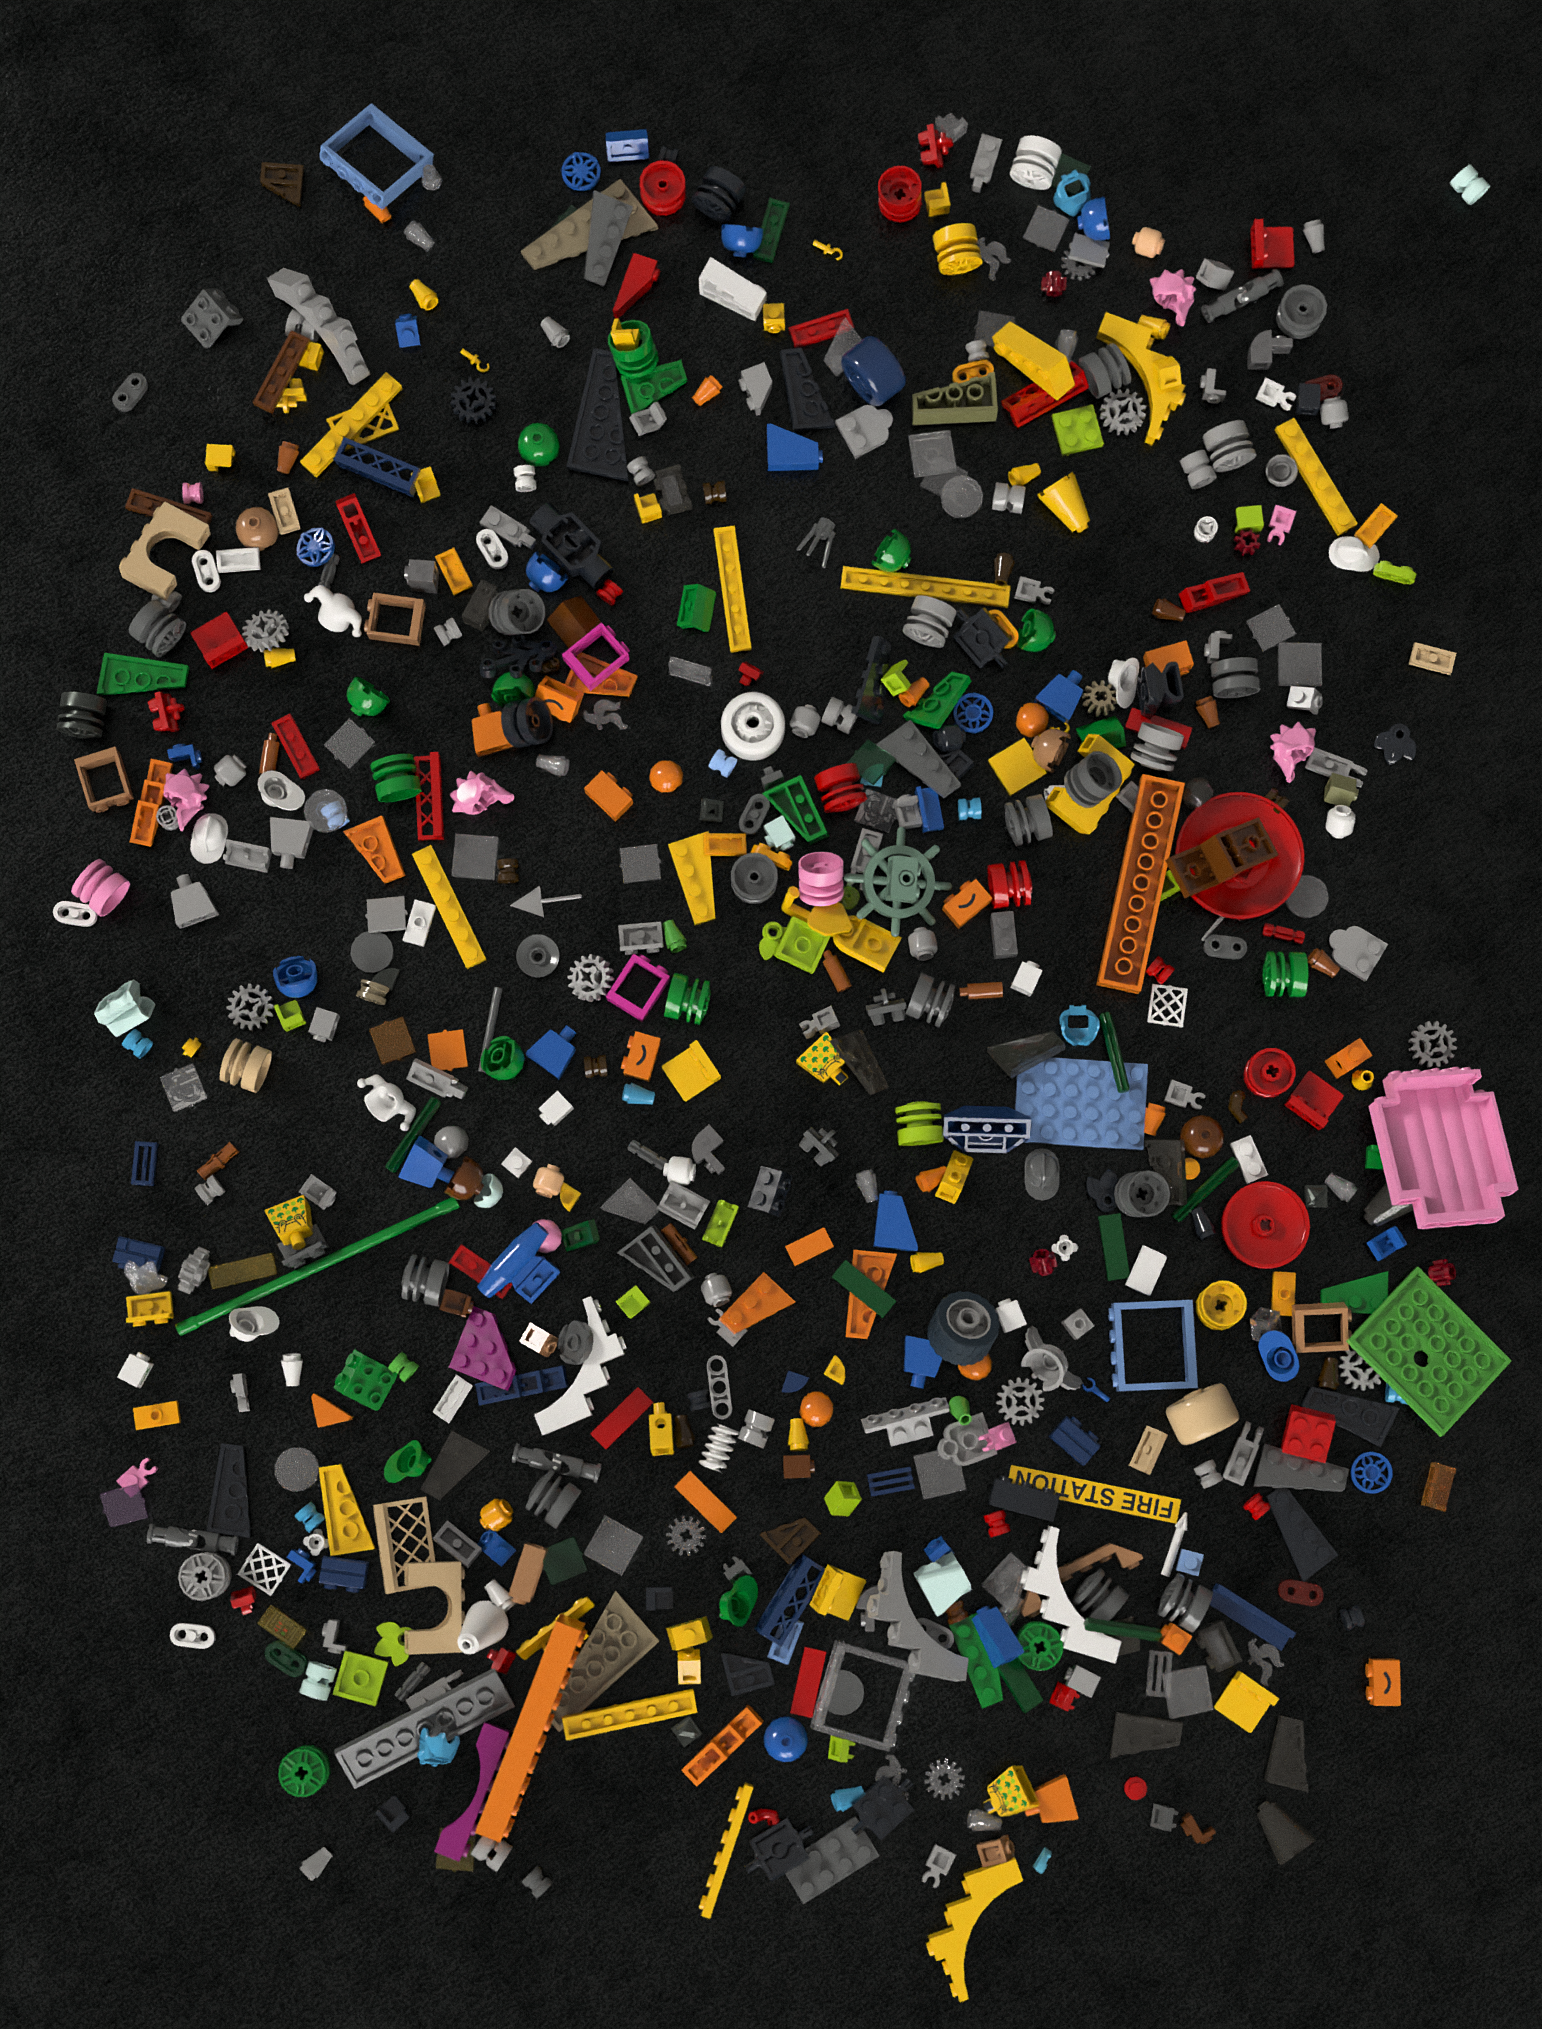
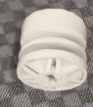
M1024 136L1020 140L1016 152L1017 157L1014 158L1010 176L1017 183L1032 189L1042 190L1051 187L1055 174L1054 168L1057 167L1062 152L1060 147L1046 138Z

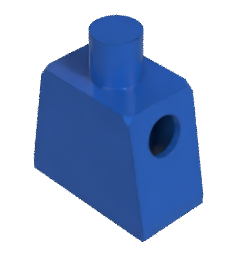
M1074 670L1071 671L1067 678L1058 674L1036 696L1034 703L1045 707L1048 713L1061 722L1068 724L1083 693V689L1077 686L1083 678L1082 675Z
M567 1025L559 1035L553 1030H549L525 1054L560 1080L576 1051L575 1047L569 1043L576 1032Z
M419 1136L398 1177L432 1188L437 1178L449 1184L455 1172L444 1167L448 1155L424 1137Z
M906 1335L904 1372L913 1373L912 1387L923 1389L926 1376L935 1378L942 1357L934 1352L935 1350L931 1347L929 1340Z

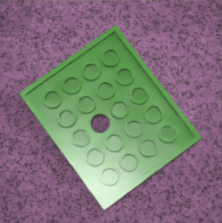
M1416 1267L1346 1340L1440 1437L1453 1426L1511 1362L1494 1342L1419 1267ZM1416 1351H1423L1427 1354L1428 1365L1426 1367H1420L1415 1363L1414 1354Z

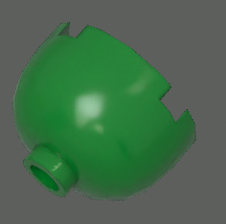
M530 424L520 433L518 439L519 453L529 465L536 467L546 466L558 456L560 450L559 438L554 429L546 424Z
M896 529L891 531L894 535L892 537L887 535L874 555L877 557L876 562L872 560V565L884 572L892 573L898 571L901 567L906 568L912 559L909 556L911 553L910 542L906 536Z
M1029 609L1021 621L1025 622L1023 630L1018 629L1017 646L1025 651L1039 652L1054 641L1056 632L1054 631L1052 619L1046 613L1040 610Z
M510 672L502 674L496 680L492 691L494 702L501 707L513 701L535 696L534 684L524 673L520 678L511 677Z
M355 676L347 689V700L352 705L351 711L358 716H362V714L376 716L381 713L390 702V699L382 691L379 693L373 688L374 685Z
M499 1036L490 1042L492 1045L488 1050L484 1049L481 1056V1068L494 1079L509 1080L514 1078L522 1069L525 1061L524 1053L516 1041L507 1036Z

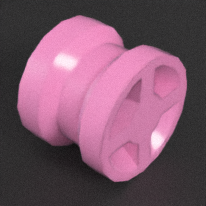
M201 482L194 485L183 483L184 504H190L191 502L202 504L203 488Z

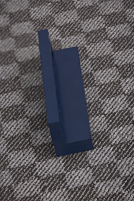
M343 438L333 459L339 467L411 497L414 496L416 492L414 484L421 471L420 468L348 438ZM347 444L355 447L357 454L350 457L343 455ZM370 453L374 455L376 462L367 465L363 463L361 457ZM389 461L393 463L394 470L386 473L382 471L380 464ZM408 469L413 471V474L408 482L401 479L399 472Z
M801 1554L794 1562L754 1629L772 1642L782 1646L815 1593L825 1568L804 1554ZM811 1566L820 1570L815 1579L808 1581L807 1572ZM805 1586L806 1595L804 1598L796 1600V1590ZM794 1605L795 1613L792 1617L785 1619L783 1611L786 1607ZM782 1624L783 1632L779 1639L770 1635L774 1626Z
M1215 1584L1212 1589L1213 1596L1210 1606L1281 1651L1288 1639H1293L1296 1634L1294 1631L1222 1585Z

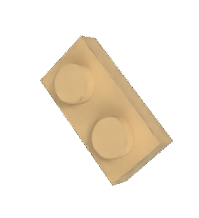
M289 488L268 493L280 534L283 535L300 530V523Z
M1415 642L1409 665L1450 675L1456 653Z
M1146 1426L1129 1466L1150 1475L1168 1435Z

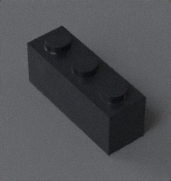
M1001 1475L999 1480L994 1478L988 1500L989 1505L1054 1521L1060 1497L1055 1495L1056 1490L1043 1487L1042 1491L1033 1489L1034 1484L1021 1481V1485L1013 1484L1012 1478Z

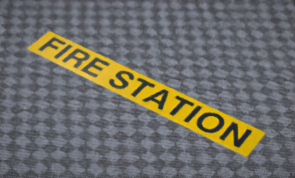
M1011 1465L1009 1478L1013 1479V1484L1021 1485V1481L1034 1484L1033 1489L1042 1491L1043 1487L1056 1490L1055 1495L1060 1496L1059 1500L1177 1524L1180 1499Z

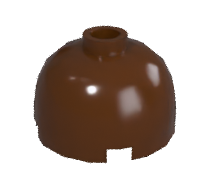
M1200 1115L1192 1117L1184 1124L1180 1133V1141L1187 1154L1194 1158L1205 1159L1213 1156L1220 1150L1224 1141V1132L1217 1120L1210 1116Z
M468 1156L463 1159L462 1166L457 1168L447 1185V1189L444 1191L445 1194L457 1200H467L474 1194L479 1195L485 1185L481 1183L484 1176L482 1168Z

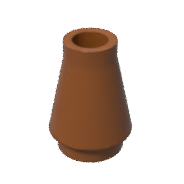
M282 442V446H279L278 472L289 474L300 453L298 451L299 446L289 442Z
M1212 695L1196 701V709L1207 724V727L1211 728L1219 725L1216 700H1213Z
M1314 949L1307 959L1310 967L1332 978L1340 969L1323 949Z

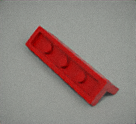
M1073 361L1068 363L1070 370H1073L1071 373L1075 385L1058 400L1054 399L1034 382L1002 400V406L1010 412L1014 425L1019 428L1088 389L1089 385L1084 370ZM1016 401H1020V402L1014 404L1013 406L1010 405V404H1012V403H1014V402H1016Z
M430 752V756L414 757L417 767L415 776H418L419 780L420 774L424 777L420 781V785L426 780L431 783V792L427 796L423 792L416 795L418 841L444 840L441 757L439 752ZM430 761L431 770L425 775L420 770V762ZM427 801L432 804V813L428 817L422 812L421 808ZM428 821L433 825V835H423L422 828Z

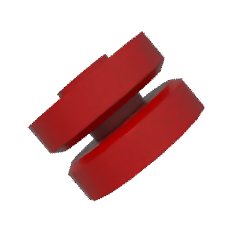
M657 161L651 163L643 170L640 176V190L644 206L656 215L665 216L675 213L682 207L686 198L685 177L682 170L676 164L669 161Z
M1266 1048L1257 1052L1247 1061L1244 1068V1081L1248 1089L1262 1098H1273L1287 1091L1293 1084L1296 1076L1295 1064L1292 1058L1285 1051L1277 1048ZM1270 1070L1272 1072V1076L1271 1074H1267L1266 1071Z

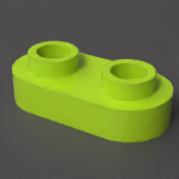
M1380 561V563L1375 564L1373 574L1377 577L1403 584H1413L1416 578V573L1411 567L1393 566L1388 561Z

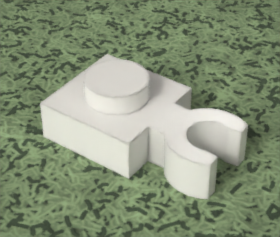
M1265 378L1256 399L1272 407H1275L1276 403H1280L1284 410H1290L1292 405L1286 403V399L1294 401L1296 395L1291 392L1283 393L1284 386Z

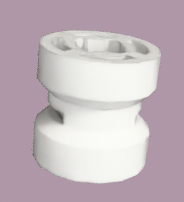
M521 465L514 468V475L517 478L515 483L517 491L529 492L537 488L536 481L533 478L535 475L534 466Z
M1206 516L1198 521L1194 529V536L1199 542L1207 543L1214 538L1218 529L1216 520Z

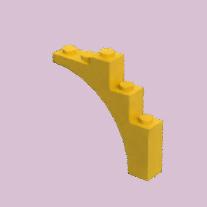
M1106 312L1098 331L1097 339L1107 344H1116L1141 377L1148 395L1150 408L1149 429L1145 443L1153 445L1154 440H1159L1164 428L1160 427L1162 420L1167 421L1170 411H1175L1178 404L1182 406L1186 393H1183L1185 385L1181 384L1161 389L1159 387L1158 373L1152 361L1166 358V356L1150 350L1154 340L1151 337L1153 330Z
M1015 1857L1005 1863L981 1867L965 1873V1880L961 1882L965 1893H970L971 1896L946 1904L948 1911L944 1912L947 1924H952L953 1927L928 1935L930 1942H927L926 1945L930 1956L935 1955L936 1961L945 1958L946 1961L942 1962L946 1975L951 1974L953 1983L949 1985L953 1997L958 1996L960 2002L968 2000L964 1982V1957L966 1944L975 1922L981 1912L995 1897L1007 1888L1023 1881Z

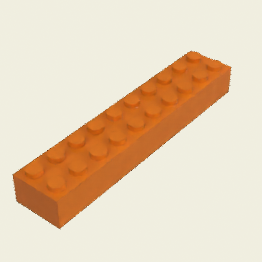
M1142 774L1140 778L1096 984L1098 986L1134 994L1141 992L1168 866L1165 860L1170 856L1185 783Z
M560 1614L556 1620L475 1833L499 1843L503 1836L508 1837L515 1821L511 1817L512 1815L516 1816L523 1800L519 1796L520 1794L524 1795L531 1779L527 1775L528 1773L532 1774L539 1758L535 1754L536 1752L540 1753L547 1735L543 1733L544 1731L548 1732L555 1717V1714L551 1712L552 1710L556 1711L563 1696V1693H560V1689H565L571 1673L568 1672V1668H573L579 1652L576 1651V1647H581L587 1631L583 1630L586 1623Z

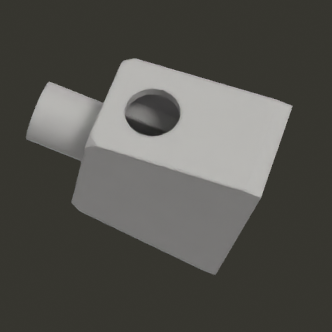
M270 817L272 853L281 856V868L293 869L294 857L304 858L314 825L311 821Z
M189 874L176 878L180 888L171 892L176 925L180 929L219 915L207 891L200 882L192 884Z

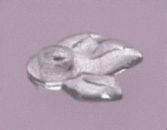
M130 1260L126 1263L125 1276L131 1281V1288L135 1293L145 1295L149 1294L152 1290L161 1289L165 1286L168 1278L163 1275H157V1269L153 1261L147 1262L140 1267Z

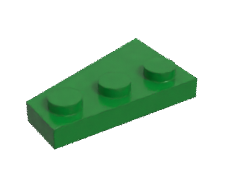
M951 672L933 688L934 692L926 699L922 698L917 702L919 706L912 712L907 711L903 717L906 721L911 720L916 724L940 729L971 683L970 677Z
M1388 1271L1321 1289L1320 1303L1344 1302L1348 1309H1351V1313L1372 1314L1388 1297Z

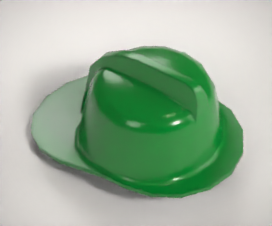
M412 1440L389 1458L384 1468L385 1479L390 1483H396L406 1476L418 1477L424 1472L432 1458L422 1449L421 1444L417 1440Z
M743 1575L736 1581L732 1590L722 1595L719 1603V1617L721 1619L729 1620L737 1627L746 1624L758 1597V1587L753 1577Z

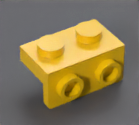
M170 1291L126 1297L128 1311L126 1323H133V1327L145 1326L146 1321L153 1320L155 1324L168 1323V1318H174L172 1293Z

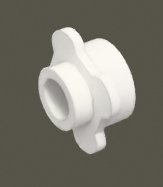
M1062 1235L1057 1244L1052 1245L1051 1249L1054 1253L1061 1256V1260L1067 1261L1070 1255L1077 1251L1078 1246L1076 1243H1072L1067 1235Z
M315 1529L312 1535L305 1537L303 1540L304 1545L311 1550V1554L314 1556L319 1555L323 1548L329 1547V1541L325 1539L320 1529Z

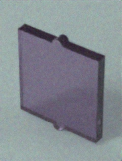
M138 1484L100 1493L104 1507L103 1513H106L110 1527L148 1518L144 1504L145 1498H142Z

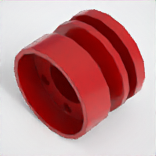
M894 166L887 169L879 179V208L887 219L894 222H905L914 218L921 208V180L919 175L909 167Z
M856 763L835 766L820 772L814 777L818 791L829 792L821 798L823 803H827L823 806L826 813L846 811L868 799L866 793L861 792L864 790L863 784L853 785V783L861 778Z
M1025 860L1018 862V871L1014 862H1010L1009 872L1005 871L1002 863L988 865L989 892L993 898L991 903L994 910L1008 908L1009 898H1013L1016 907L1020 906V896H1022L1024 905L1031 904L1032 881Z

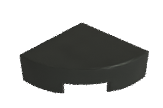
M396 968L384 969L375 975L372 982L382 984L393 990L400 970Z

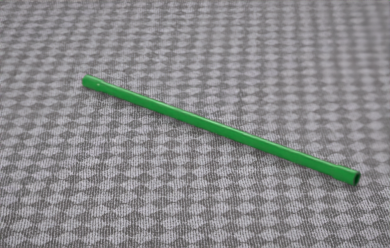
M452 1197L432 1208L197 1316L185 1319L175 1324L180 1336L189 1333L234 1309L245 1306L431 1219L460 1208L458 1201Z

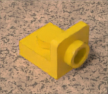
M784 303L763 304L764 331L778 333L781 330H785Z
M685 1648L678 1650L679 1684H701L700 1649Z

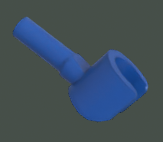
M1087 1378L1093 1383V1387L1088 1389L1082 1384L1083 1389L1097 1394L1104 1401L1108 1402L1110 1398L1096 1387L1095 1381L1092 1378Z

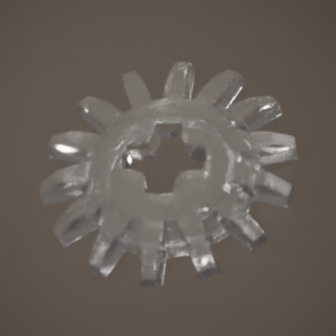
M1066 250L1064 251L1067 258L1062 257L1061 260L1066 262V264L1061 265V267L1068 268L1065 271L1066 275L1071 272L1073 273L1071 279L1078 275V279L1081 281L1082 275L1089 279L1088 272L1095 274L1092 268H1098L1097 266L1083 263L1084 267H1076V262L1068 259L1070 253Z
M682 1516V1522L680 1523L677 1519H674L676 1526H668L673 1531L672 1533H666V1536H672V1540L667 1541L668 1545L674 1543L675 1546L672 1550L675 1551L679 1548V1555H682L683 1550H687V1556L691 1555L690 1549L697 1553V1544L701 1547L704 1545L700 1542V1538L706 1539V1535H700V1532L705 1530V1528L697 1527L700 1523L699 1520L695 1524L692 1523V1516H690L689 1521H685V1516ZM688 1529L690 1530L689 1534L693 1535L692 1539L683 1542L680 1532H685Z
M945 1759L944 1765H941L940 1760H936L938 1767L935 1768L930 1764L929 1767L933 1770L932 1773L925 1772V1775L930 1776V1779L924 1780L925 1784L931 1783L927 1790L929 1792L934 1789L933 1797L935 1798L940 1793L941 1800H944L945 1794H948L949 1799H952L951 1793L953 1791L957 1795L960 1793L956 1789L957 1786L962 1788L964 1784L959 1783V1779H965L964 1775L958 1776V1772L962 1769L960 1767L955 1770L956 1762L954 1761L949 1766L948 1759ZM947 1773L951 1781L942 1786L938 1777Z

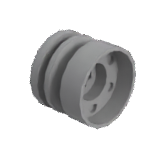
M1243 420L1221 424L1203 435L1202 438L1207 451L1214 452L1210 456V460L1214 462L1212 466L1215 472L1236 469L1256 457L1255 450L1252 448V442L1244 441L1248 438L1249 433Z
M921 595L916 596L911 607V613L914 616H908L906 621L908 624L904 625L903 633L921 644L938 648L943 647L946 641L945 638L949 633L944 627L952 626L956 610L938 599Z
M1142 722L1138 737L1146 742L1145 744L1134 745V748L1142 753L1132 752L1131 758L1151 769L1173 771L1174 765L1166 760H1177V757L1169 751L1170 749L1180 750L1184 735L1159 725Z
M204 1552L186 1559L180 1567L178 1578L180 1587L187 1596L202 1601L215 1598L225 1592L230 1584L232 1574L230 1565L223 1556L218 1553ZM206 1572L205 1576L208 1579L201 1582L199 1573Z

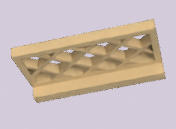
M426 1497L373 1505L385 1594L429 1587H398L397 1580L402 1570L405 1571V1563H408L412 1557L418 1562H422L414 1556L421 1544L429 1549V1556L425 1562L429 1560L430 1562H435ZM422 1502L423 1512L419 1518L408 1512L413 1503ZM409 1504L406 1509H404L403 1507L400 1506V1505ZM397 1506L404 1512L395 1522L388 1516L387 1507ZM405 1513L416 1520L409 1531L398 1524ZM423 1515H424L425 1523H423L422 1521H420V1519L423 1517ZM389 1521H391L394 1524L391 1529ZM418 1522L426 1527V1534L422 1540L411 1534ZM396 1526L407 1533L399 1544L391 1538V1533ZM409 1535L419 1542L412 1553L401 1546ZM426 1537H427L428 1545H426L425 1543H423L424 1540L426 1539ZM392 1543H394L397 1546L394 1552ZM399 1548L410 1555L403 1566L395 1562L394 1555ZM395 1565H397L400 1568V1570L397 1573Z

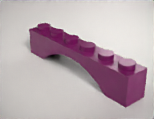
M487 1721L484 1723L476 1743L481 1766L480 1781L476 1795L465 1813L442 1830L434 1852L456 1861H460L462 1856L467 1857L471 1844H468L469 1837L476 1834L475 1831L479 1824L476 1822L478 1814H482L487 1803L484 1800L487 1792L490 1793L495 1782L492 1778L495 1771H499L503 1761L501 1755L504 1749L507 1750L512 1738L509 1736L510 1730Z

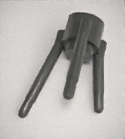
M820 518L818 524H814L812 530L797 547V550L800 551L815 533L816 537L807 551V556H810L819 539L826 540L828 538L822 568H826L832 540L836 534L833 531L835 524L829 519Z

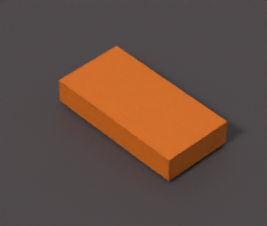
M823 1227L785 1247L794 1266L834 1246Z

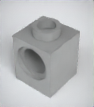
M316 1007L309 1033L314 1035L313 1039L325 1042L326 1039L332 1041L340 1016L337 1013Z
M1078 1309L1061 1322L1074 1340L1094 1327L1082 1309Z
M1074 1664L1073 1668L1069 1667L1064 1676V1679L1067 1680L1065 1684L1068 1687L1092 1698L1101 1678Z

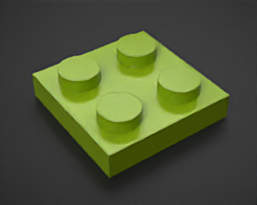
M1093 405L1052 414L1062 456L1103 446L1104 443Z
M792 916L774 956L813 974L831 935L824 936L812 930L806 922Z
M346 1650L333 1695L377 1706L389 1662Z

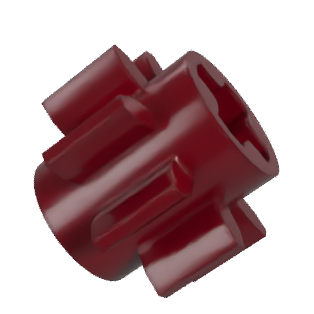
M1050 271L1046 273V277H1042L1041 290L1046 291L1047 296L1057 297L1062 295V291H1066L1067 277H1062L1061 272Z
M1242 529L1240 531L1241 537L1235 536L1234 541L1238 543L1235 550L1239 549L1242 552V556L1248 552L1253 555L1255 552L1254 548L1257 549L1261 545L1256 542L1260 535L1252 533V529L1249 532H1245ZM1245 539L1249 540V545L1245 544Z
M1039 1249L1034 1252L1033 1257L1029 1258L1033 1273L1038 1272L1042 1276L1051 1274L1053 1267L1058 1266L1054 1252L1049 1253L1047 1249Z
M1447 1259L1433 1261L1434 1266H1430L1428 1270L1429 1278L1433 1282H1437V1286L1450 1285L1451 1280L1456 1277L1454 1265L1448 1263Z

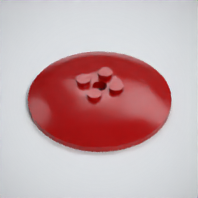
M1232 792L1215 796L1199 805L1186 819L1179 832L1175 855L1202 844L1218 833L1259 817L1279 854L1273 859L1244 870L1226 882L1191 896L1200 906L1216 915L1231 919L1260 917L1282 905L1299 883L1304 866V847L1301 835L1291 817L1280 806L1265 797L1246 792ZM1276 808L1277 810H1279V814H1277L1273 809ZM1249 840L1250 845L1254 847V843ZM1190 868V872L1195 876L1194 870Z

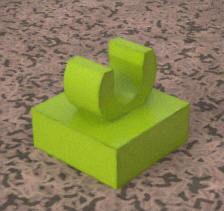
M831 1736L828 1758L839 1762H847L848 1759L854 1758V1755L849 1754V1746H855V1743L850 1741V1739L840 1736Z

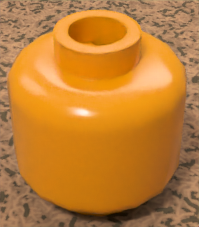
M493 1499L481 1509L480 1523L486 1530L490 1529L498 1532L512 1521L513 1509L506 1500Z

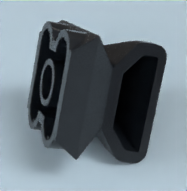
M1153 662L1147 667L1142 668L1141 677L1137 679V694L1142 716L1150 720L1157 710L1171 709L1183 699L1184 694L1177 662L1167 663L1162 673Z

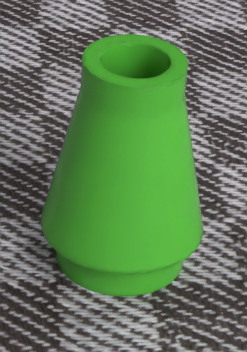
M674 920L664 922L662 927L667 949L671 953L684 950L687 947V940L674 923Z
M962 1396L953 1397L949 1401V1412L961 1425H968L972 1420L968 1400Z

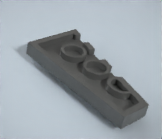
M595 190L593 191L584 279L604 286L633 206Z
M911 720L876 744L878 749L888 754L895 762L900 763L907 771L917 776L924 784L943 798L961 786L958 779Z
M1264 1444L1253 1487L1267 1486L1272 1488L1285 1487L1301 1490L1314 1489L1343 1492L1349 1469L1327 1462L1322 1463L1282 1453L1281 1448Z

